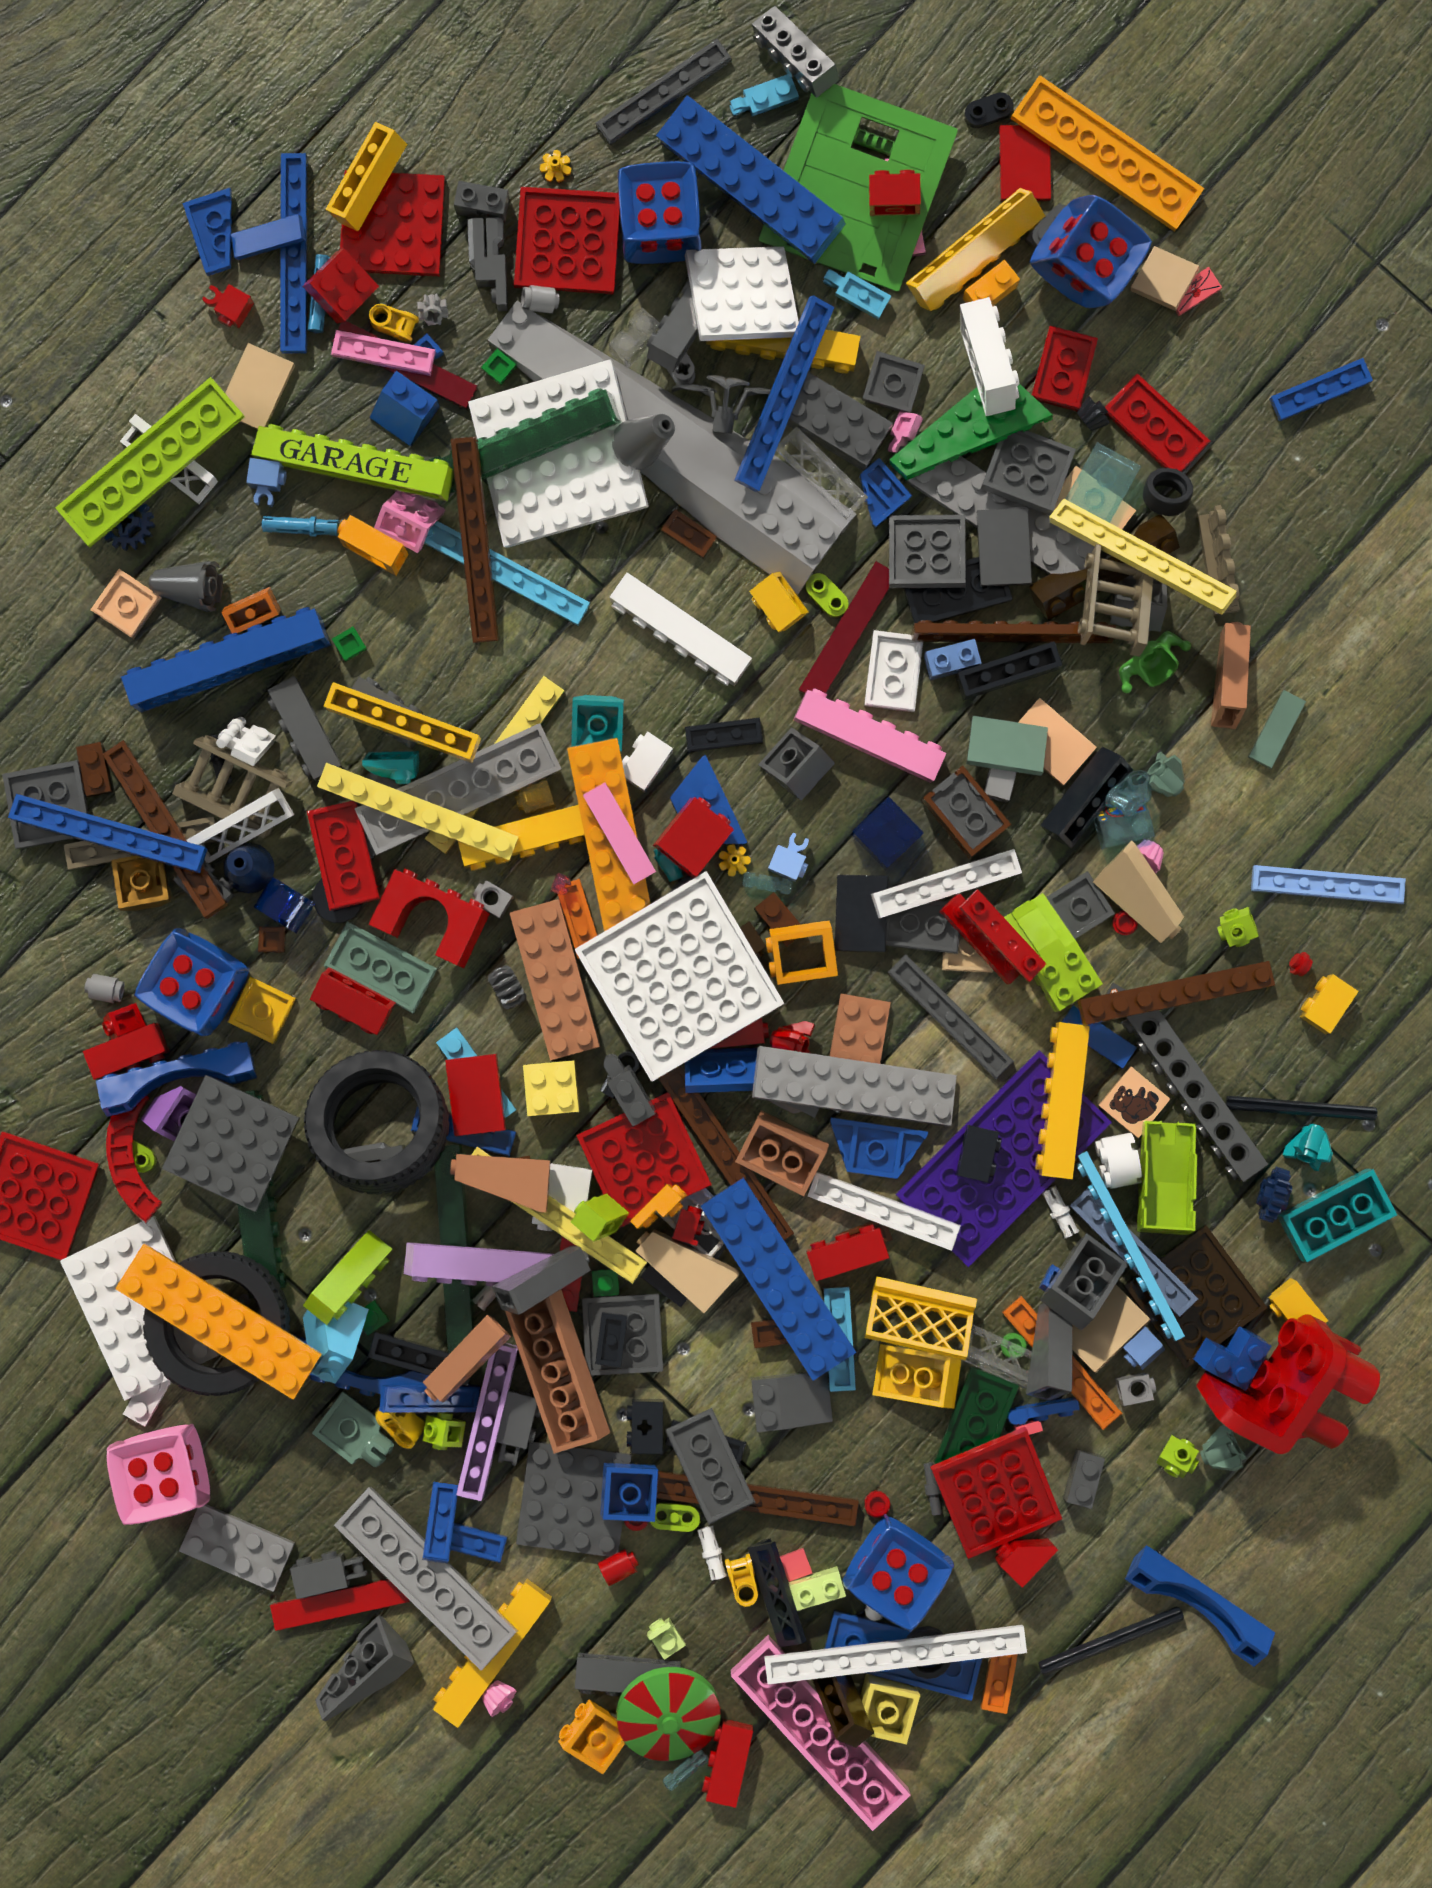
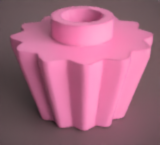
M1144 840L1137 847L1153 871L1157 873L1161 868L1164 854L1163 849L1154 841Z
M497 1680L485 1690L481 1699L490 1716L493 1717L500 1711L504 1713L510 1708L513 1703L512 1699L517 1691L513 1687Z

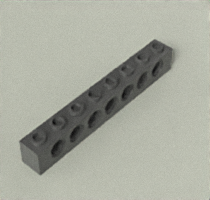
M1158 1010L1124 1017V1020L1121 1022L1129 1034L1134 1033L1139 1041L1136 1044L1144 1055L1148 1053L1154 1061L1151 1063V1066L1159 1076L1164 1075L1168 1081L1166 1087L1174 1097L1178 1095L1183 1104L1180 1106L1189 1118L1193 1116L1198 1123L1195 1127L1203 1138L1207 1137L1212 1143L1210 1149L1218 1159L1222 1158L1227 1164L1225 1170L1233 1180L1237 1179L1239 1182H1244L1267 1166L1268 1163L1161 1012ZM1145 1021L1151 1022L1154 1027L1153 1033L1149 1036L1145 1035L1142 1031V1024ZM1160 1042H1164L1168 1046V1053L1165 1056H1160L1157 1053L1156 1048ZM1174 1063H1179L1183 1067V1073L1180 1077H1175L1172 1074L1171 1068ZM1191 1083L1196 1085L1198 1093L1194 1098H1190L1186 1093V1088ZM1206 1104L1211 1106L1213 1110L1212 1116L1208 1119H1205L1201 1114V1109ZM1221 1125L1227 1129V1136L1223 1140L1216 1136V1130ZM1236 1146L1242 1150V1157L1237 1161L1231 1157V1150Z

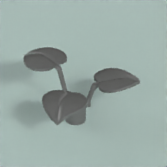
M718 375L707 376L708 380H713L725 388L723 406H718V411L714 394L717 393V390L713 388L682 383L674 385L671 393L688 389L700 391L708 395L711 399L712 417H714L712 431L732 434L734 420H738V415L746 398L757 394L769 395L771 389L744 388V393L734 413L733 408L727 407L729 389L737 385H750L749 382L738 378H725Z

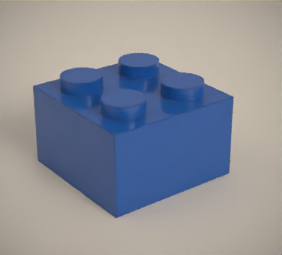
M604 1463L600 1510L602 1519L655 1522L658 1481L657 1467L655 1465Z

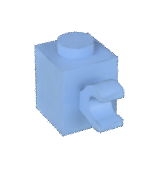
M795 833L790 836L788 848L780 845L777 846L768 867V871L796 882L797 877L803 878L808 866L807 863H804L806 856L797 852L806 849L809 839L805 838L802 845H796L794 843Z

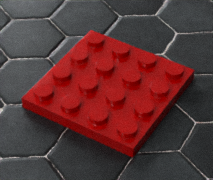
M391 173L359 231L341 224L340 250L344 248L367 273L440 277L445 175Z
M521 187L514 288L534 285L555 288V291L614 294L620 217L619 193Z
M669 1092L651 1100L655 1107V1114L635 1126L631 1125L627 1116L623 1113L576 1135L603 1195L608 1194L629 1212L620 1228L630 1224V1221L667 1184H670L672 1187L677 1184L687 1194L686 1197L712 1185Z
M2 1131L0 1135V1240L59 1260L67 1258L78 1231L100 1163Z
M1026 1427L930 1466L968 1559L1003 1545L1005 1542H1010L1062 1520Z

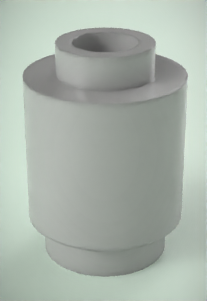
M534 285L523 287L521 295V306L523 308H527L528 311L552 313L554 309L558 308L559 294L555 293V288Z
M93 974L91 978H87L84 991L88 993L89 999L109 1003L120 1002L123 997L125 984L119 981L118 978Z

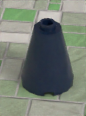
M244 843L231 850L224 862L226 880L237 891L248 894L256 893L266 888L275 872L274 860L269 851L255 843Z

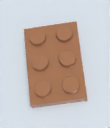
M840 994L829 1056L880 1064L891 1002Z

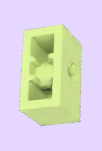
M837 1566L788 1582L797 1611L846 1597Z

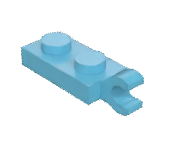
M787 74L743 90L744 98L739 97L731 100L729 107L733 116L750 110L751 115L755 116L799 99V95L792 78Z
M829 269L823 280L828 286L837 288L835 296L879 320L891 299V295L850 272H847L845 277H842Z

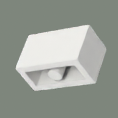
M648 731L645 736L640 734L632 746L635 748L630 757L626 755L622 760L626 781L644 793L673 752L672 747Z

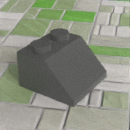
M1130 575L1115 584L1134 587L1136 579ZM1153 578L1149 631L1160 632L1167 609V585ZM1113 594L1111 605L1132 609L1134 601L1131 600V597ZM1111 615V624H1117L1121 627H1132V622H1129V619Z
M791 727L758 765L788 792L802 801L835 762L819 745Z

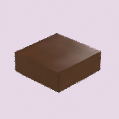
M259 926L258 952L285 953L286 927Z

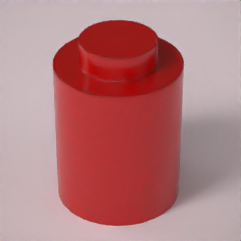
M626 1549L598 1563L599 1569L609 1586L636 1573V1566L639 1565L634 1552L628 1553Z

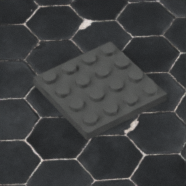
M205 1075L162 1169L256 1212L300 1117L211 1076Z
M534 1441L533 1444L529 1443L516 1544L607 1557L618 1553L623 1520H603L600 1515L604 1463L630 1464L632 1454L584 1447H574L553 1453L550 1443Z

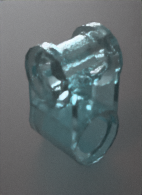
M1142 770L1131 772L1123 781L1108 792L1105 801L1106 806L1111 809H1119L1127 817L1133 816L1139 808L1152 798L1149 774Z

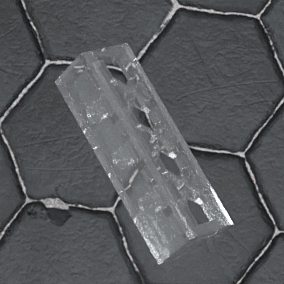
M797 426L778 444L776 451L846 520L857 509L860 510L866 504L868 496ZM791 442L800 451V455H790L784 447ZM803 459H808L818 469V473L807 472L803 468ZM821 477H826L836 487V490H825L821 486ZM839 495H845L853 503L847 511L839 504Z
M972 1324L967 1359L963 1361L1027 1389L1029 1370L1022 1369L1017 1359L1023 1356L1031 1359L1032 1351ZM974 1333L984 1337L987 1347L978 1349L970 1345ZM1000 1345L1006 1347L1011 1357L1005 1360L998 1358L994 1348Z

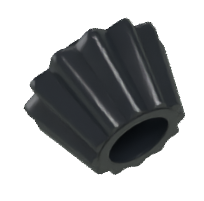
M1088 396L1077 412L1089 430L1093 431L1110 424L1105 416L1108 411L1100 400L1095 403Z

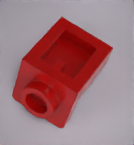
M136 1003L108 1013L103 1018L104 1022H102L103 1030L107 1036L111 1037V1040L146 1026Z

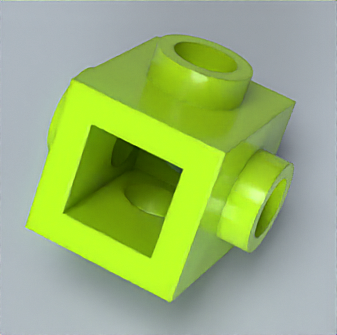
M1249 907L1241 910L1237 908L1228 910L1220 917L1221 926H1218L1217 929L1221 940H1227L1229 947L1234 945L1241 947L1248 944L1251 939L1259 937L1258 929Z
M449 1412L427 1415L423 1441L432 1443V1448L438 1450H447L448 1447H462L466 1422L453 1418V1413Z
M1171 1435L1156 1463L1164 1467L1165 1472L1170 1476L1183 1479L1187 1472L1190 1474L1194 1472L1199 1463V1460L1195 1459L1199 1451L1195 1449L1194 1444L1186 1439L1180 1440Z

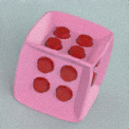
M194 1424L174 1426L140 1434L124 1441L114 1442L107 1447L109 1479L116 1509L123 1525L140 1524L175 1516L194 1508L203 1507L210 1501L207 1467L200 1438Z

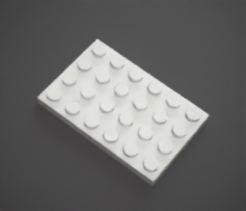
M155 1216L147 1224L142 1221L60 1260L124 1401L168 1380L164 1373L160 1372L153 1363V1358L150 1357L145 1345L147 1343L143 1335L145 1307L115 1289L143 1244H147L176 1262ZM173 1325L176 1341L181 1350L190 1359L198 1364H202L219 1356V1353Z

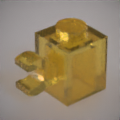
M547 780L518 789L519 795L515 796L519 811L524 810L526 815L555 807Z

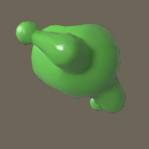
M1169 631L1164 632L1156 641H1148L1140 657L1133 656L1132 659L1120 667L1119 676L1123 684L1122 692L1130 693L1132 691V685L1129 683L1132 675H1139L1151 687L1158 686L1167 681L1179 666V661L1170 650L1171 646H1179L1183 651L1187 652L1191 649V643L1187 640L1183 641Z

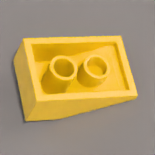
M880 1344L872 1395L954 1409L961 1359Z

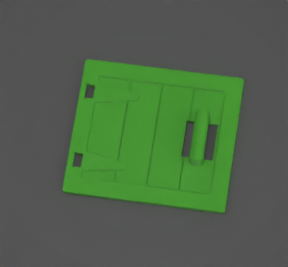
M833 84L817 98L811 93L783 171L841 215L846 223L816 263L846 274L850 272L862 280L899 292L958 129L837 84ZM861 118L898 130L899 133L896 140L892 141L860 129L859 123ZM855 143L890 156L889 160L886 161L851 148V145ZM878 170L890 171V174H900L901 170H915V173H920V215L870 216L869 175L874 174ZM763 226L759 237L761 243L772 247L784 246L786 252L807 259L792 246L787 245L786 241L767 226ZM865 264L876 268L875 277L860 272L862 265Z

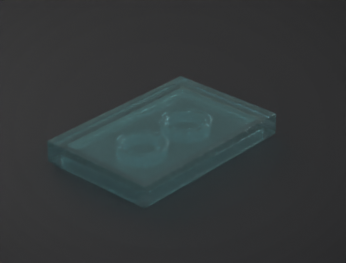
M1097 442L1065 500L1110 523L1141 466Z

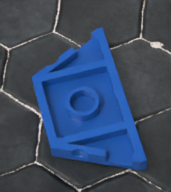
M706 755L702 756L670 797L672 804L678 814L690 798L696 797L698 799L701 797L711 805L710 810L716 815L721 813L731 822L729 825L734 829L722 845H745L748 842Z
M830 1118V1123L847 1172L898 1179L906 1165L915 1155L917 1149L928 1136L927 1131Z

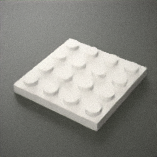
M784 246L701 249V251L686 250L685 260L700 341L793 337L799 321Z

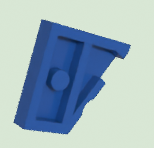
M880 458L860 474L872 526L876 529L912 498V495Z

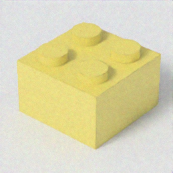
M576 1061L523 1065L527 1116L580 1112Z
M866 1674L860 1699L874 1730V1734L871 1735L872 1737L907 1745L920 1698L916 1686Z

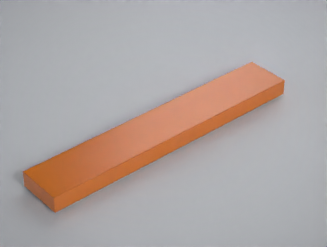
M1020 1296L1002 1313L1033 1348L1037 1313ZM1072 1355V1391L1070 1393L1078 1400L1100 1428L1104 1430L1123 1413Z

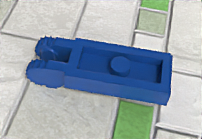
M1069 1397L1017 1406L1010 1409L1007 1420L1013 1425L1025 1424L1028 1418H1033V1421H1042L1049 1419L1048 1415L1058 1413L1059 1417L1074 1415L1073 1411L1080 1410L1079 1403L1076 1398Z

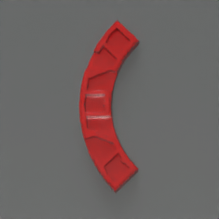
M145 1096L132 1111L111 1116L106 1137L107 1161L113 1183L127 1207L145 1224L149 1222L162 1205V1202L150 1192L140 1178L133 1157L134 1130L139 1115L149 1101L148 1096Z

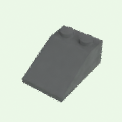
M808 1372L751 1378L757 1432L784 1430L833 1421L828 1372L814 1381Z

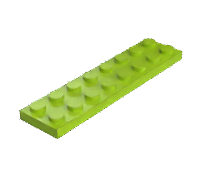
M210 377L55 508L87 546L91 548L244 419L245 416Z

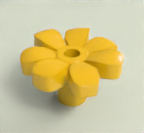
M554 150L553 156L548 153L543 156L545 163L540 164V172L546 173V181L552 182L555 177L559 183L564 181L563 174L570 176L572 169L567 165L571 161L567 155L561 158V152Z
M728 845V852L721 851L719 854V858L724 860L719 864V868L722 871L728 869L727 874L730 877H734L736 871L741 875L745 874L747 869L744 865H749L751 862L749 856H744L746 849L740 846L736 850L735 845Z

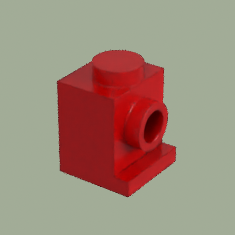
M688 1205L687 1210L682 1208L672 1238L698 1246L699 1240L694 1238L695 1235H701L705 1221L700 1220L703 1210Z

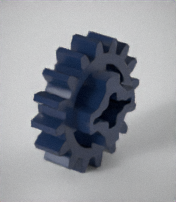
M145 503L137 508L143 519L135 517V511H133L114 527L119 529L120 538L115 536L111 530L104 539L108 543L113 541L112 546L116 549L121 544L124 551L128 550L129 545L134 550H137V543L139 542L146 545L144 538L146 536L152 538L153 536L149 532V528H155V524L149 521L154 518L152 512H147L150 507ZM129 518L132 522L128 523L125 528L122 523H126Z
M1276 1166L1275 1170H1272L1271 1176H1268L1267 1180L1263 1179L1256 1201L1260 1207L1258 1211L1259 1219L1273 1223L1274 1220H1277L1278 1214L1282 1210H1286L1292 1192V1185L1289 1182L1291 1177L1289 1170Z

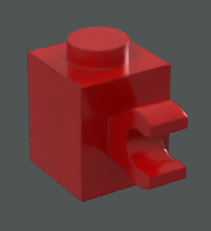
M228 284L224 293H221L217 287L210 285L209 290L215 293V297L211 300L203 297V302L209 307H215L213 310L218 316L217 320L229 328L232 325L240 328L254 305L251 296Z

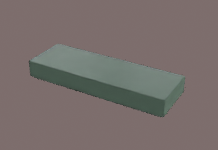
M1283 690L1248 758L1271 769L1306 701Z

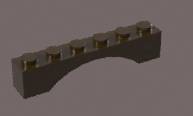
M1157 515L1139 525L1133 535L1167 554L1180 548L1176 530L1162 515ZM1111 556L1110 558L1106 559V560H1111V561H1116V562L1124 563V562L1120 561L1119 559H1117V558H1115V557H1113V556ZM1087 568L1063 574H1050L1029 586L1034 604L1047 620L1085 600ZM1099 569L1098 580L1117 583L1130 575Z

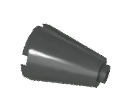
M665 414L635 418L622 422L614 430V441H612V448L616 457L623 465L634 467L636 470L649 467L655 462L675 432L674 422Z
M204 561L157 569L149 577V587L157 596L206 612H212L217 609L213 607L215 603H220L222 598L223 576L217 573L216 568H220L216 561Z

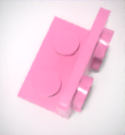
M396 491L382 505L374 528L402 543L405 547L419 553L429 529L441 518L445 509L439 506L437 502L427 500L420 495Z

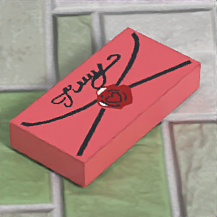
M1209 267L1196 274L1176 310L1178 316L1222 289V286Z

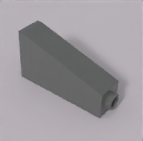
M571 1245L493 1285L492 1288L501 1309L519 1315L591 1271L588 1265L590 1260L588 1254L581 1247Z
M1043 1303L1038 1307L1026 1395L1050 1401L1072 1391V1324Z

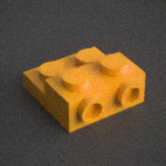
M667 1184L630 1222L637 1229L643 1226L648 1228L658 1218L657 1212L662 1217H667L668 1215L674 1217L684 1207L681 1202L687 1194L677 1184L673 1187Z
M589 1699L586 1704L581 1703L575 1711L576 1718L573 1722L561 1729L558 1742L564 1751L604 1774L625 1745V1742L620 1736L617 1719L611 1716L609 1711Z

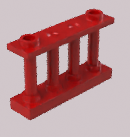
M978 889L967 900L960 893L956 894L939 911L1007 985L1011 984L1020 974L1027 982H1030L1046 965V962Z

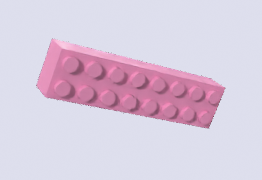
M767 1635L731 1669V1677L873 1831L911 1795L909 1788L866 1741L857 1748H854L836 1740L815 1685L810 1680L768 1685L764 1656L786 1653Z

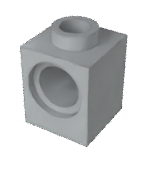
M989 768L984 792L990 799L1007 803L1011 796L1016 772Z
M487 880L484 885L479 883L472 895L476 901L484 904L483 909L502 919L514 899L512 895ZM489 892H496L498 894V901L494 905H487L485 902V896Z
M1143 1372L1115 1378L1121 1405L1127 1406L1154 1400L1153 1393H1156V1386L1153 1377L1149 1378V1374ZM1135 1382H1141L1143 1385V1390L1139 1395H1132L1131 1386Z

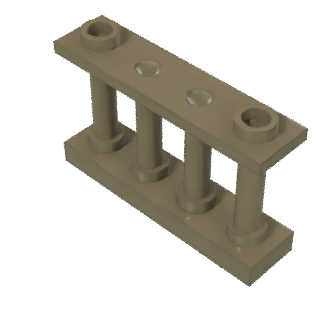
M1096 544L1092 553H1087L1084 568H1087L1088 571L1083 618H1081L1078 625V633L1081 634L1080 644L1086 645L1092 634L1127 641V644H1130V655L1140 657L1148 644L1153 578L1128 564L1100 558L1101 545ZM1099 569L1131 575L1136 579V585L1129 587L1098 580ZM1097 590L1131 597V600L1134 601V607L1128 609L1096 602ZM1098 612L1129 619V622H1132V629L1127 631L1094 624V614Z
M205 735V737L202 736L195 739L193 743L202 748V751L189 781L177 784L172 794L224 819L244 807L257 775L271 781L266 794L280 788V786L287 788L292 785L293 780L288 778V774L282 770H271L259 763L251 766L231 756L232 750L226 747L219 748L216 744V738ZM213 753L225 759L212 792L206 793L199 789L200 786L198 784ZM234 764L248 770L235 802L229 804L222 800L223 797L221 795ZM265 808L258 812L264 813ZM249 816L247 827L258 830L261 827L263 817ZM242 820L241 822H239V823H237V824L243 826L244 820ZM273 827L258 836L265 838L270 835Z

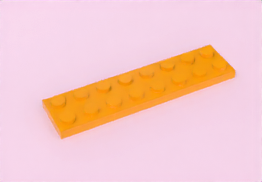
M1040 75L1010 118L1174 232L1204 190L1202 186Z
M617 738L567 748L604 932L650 905L646 879L644 878L633 884L583 794L606 782L637 837Z
M147 1244L142 1245L115 1288L293 1400L322 1355L316 1349Z

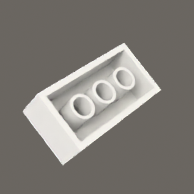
M990 297L960 304V332L986 416L1014 410L1016 399L1019 398L1017 388L1019 385L1018 374L1016 370L1012 371L1010 364H1013L1010 349H1005V332L1003 327L999 328L997 321H1000L997 306L992 307Z

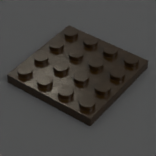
M1207 1225L1199 1228L1159 1258L1198 1298L1180 1317L1171 1309L1185 1337L1175 1342L1172 1337L1167 1339L1161 1327L1164 1321L1160 1314L1155 1316L1148 1303L1152 1298L1148 1291L1143 1292L1136 1280L1139 1277L1138 1275L1123 1285L1139 1308L1150 1318L1151 1324L1185 1369L1196 1362L1193 1359L1206 1337L1220 1344L1234 1334L1239 1326L1243 1327L1267 1309L1265 1303Z

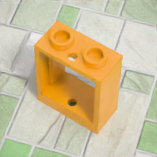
M352 515L347 520L344 519L338 527V538L345 548L397 576L409 555L402 543Z
M829 920L769 929L770 937L765 938L767 953H772L773 962H769L771 977H776L777 985L838 976L833 933ZM821 935L825 967L782 973L778 941Z

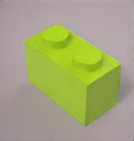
M604 1194L599 1197L594 1196L591 1200L579 1203L574 1210L576 1215L571 1223L594 1242L616 1233L629 1212L608 1194Z

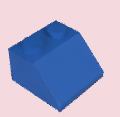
M396 371L382 389L370 419L411 447L438 411L440 405L435 397Z

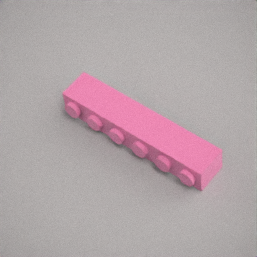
M807 690L793 719L794 721L929 783L935 780L946 755L945 752L941 751L942 747L930 741L925 744L918 740L919 736L909 731H905L903 734L895 730L896 726L890 722L882 720L879 723L873 720V715L866 711L859 710V712H855L849 709L850 705L844 701L836 699L834 702L827 699V694L820 690Z

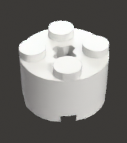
M1132 1133L1101 1138L1100 1141H1095L1097 1156H1100L1103 1164L1099 1166L1100 1177L1102 1181L1104 1180L1106 1188L1110 1187V1189L1142 1182L1140 1179L1142 1172L1138 1151L1131 1148V1143L1135 1142Z

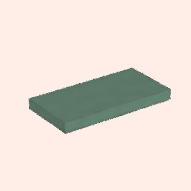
M348 921L324 964V967H330L391 999L396 1002V1005L413 1014L437 971V968Z

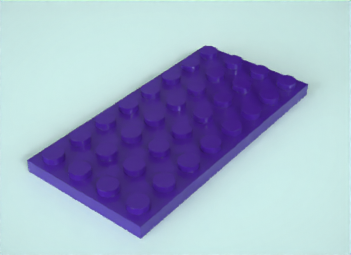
M1040 1050L895 1194L905 1205L961 1225L952 1252L967 1267L1057 1178L1039 1175V1170L1035 1169L1037 1154L1041 1155L1042 1144H1038L1039 1131L1044 1129L1045 1119H1041L1043 1103L1047 1104L1048 1093H1044L1045 1079L1050 1078L1051 1068H1047L1048 1058ZM1083 1093L1075 1159L1112 1123ZM966 1125L999 1132L998 1137L1002 1138L999 1153L994 1152L992 1161L996 1163L994 1177H989L988 1182L955 1175Z

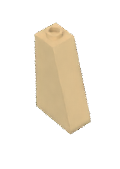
M1131 840L1100 872L1093 883L1155 939L1162 943L1167 937L1173 939L1182 929L1179 924L1184 916L1143 854Z
M656 1229L651 1234L646 1231L636 1242L640 1245L636 1252L703 1313L708 1310L740 1273L736 1268L673 1239Z

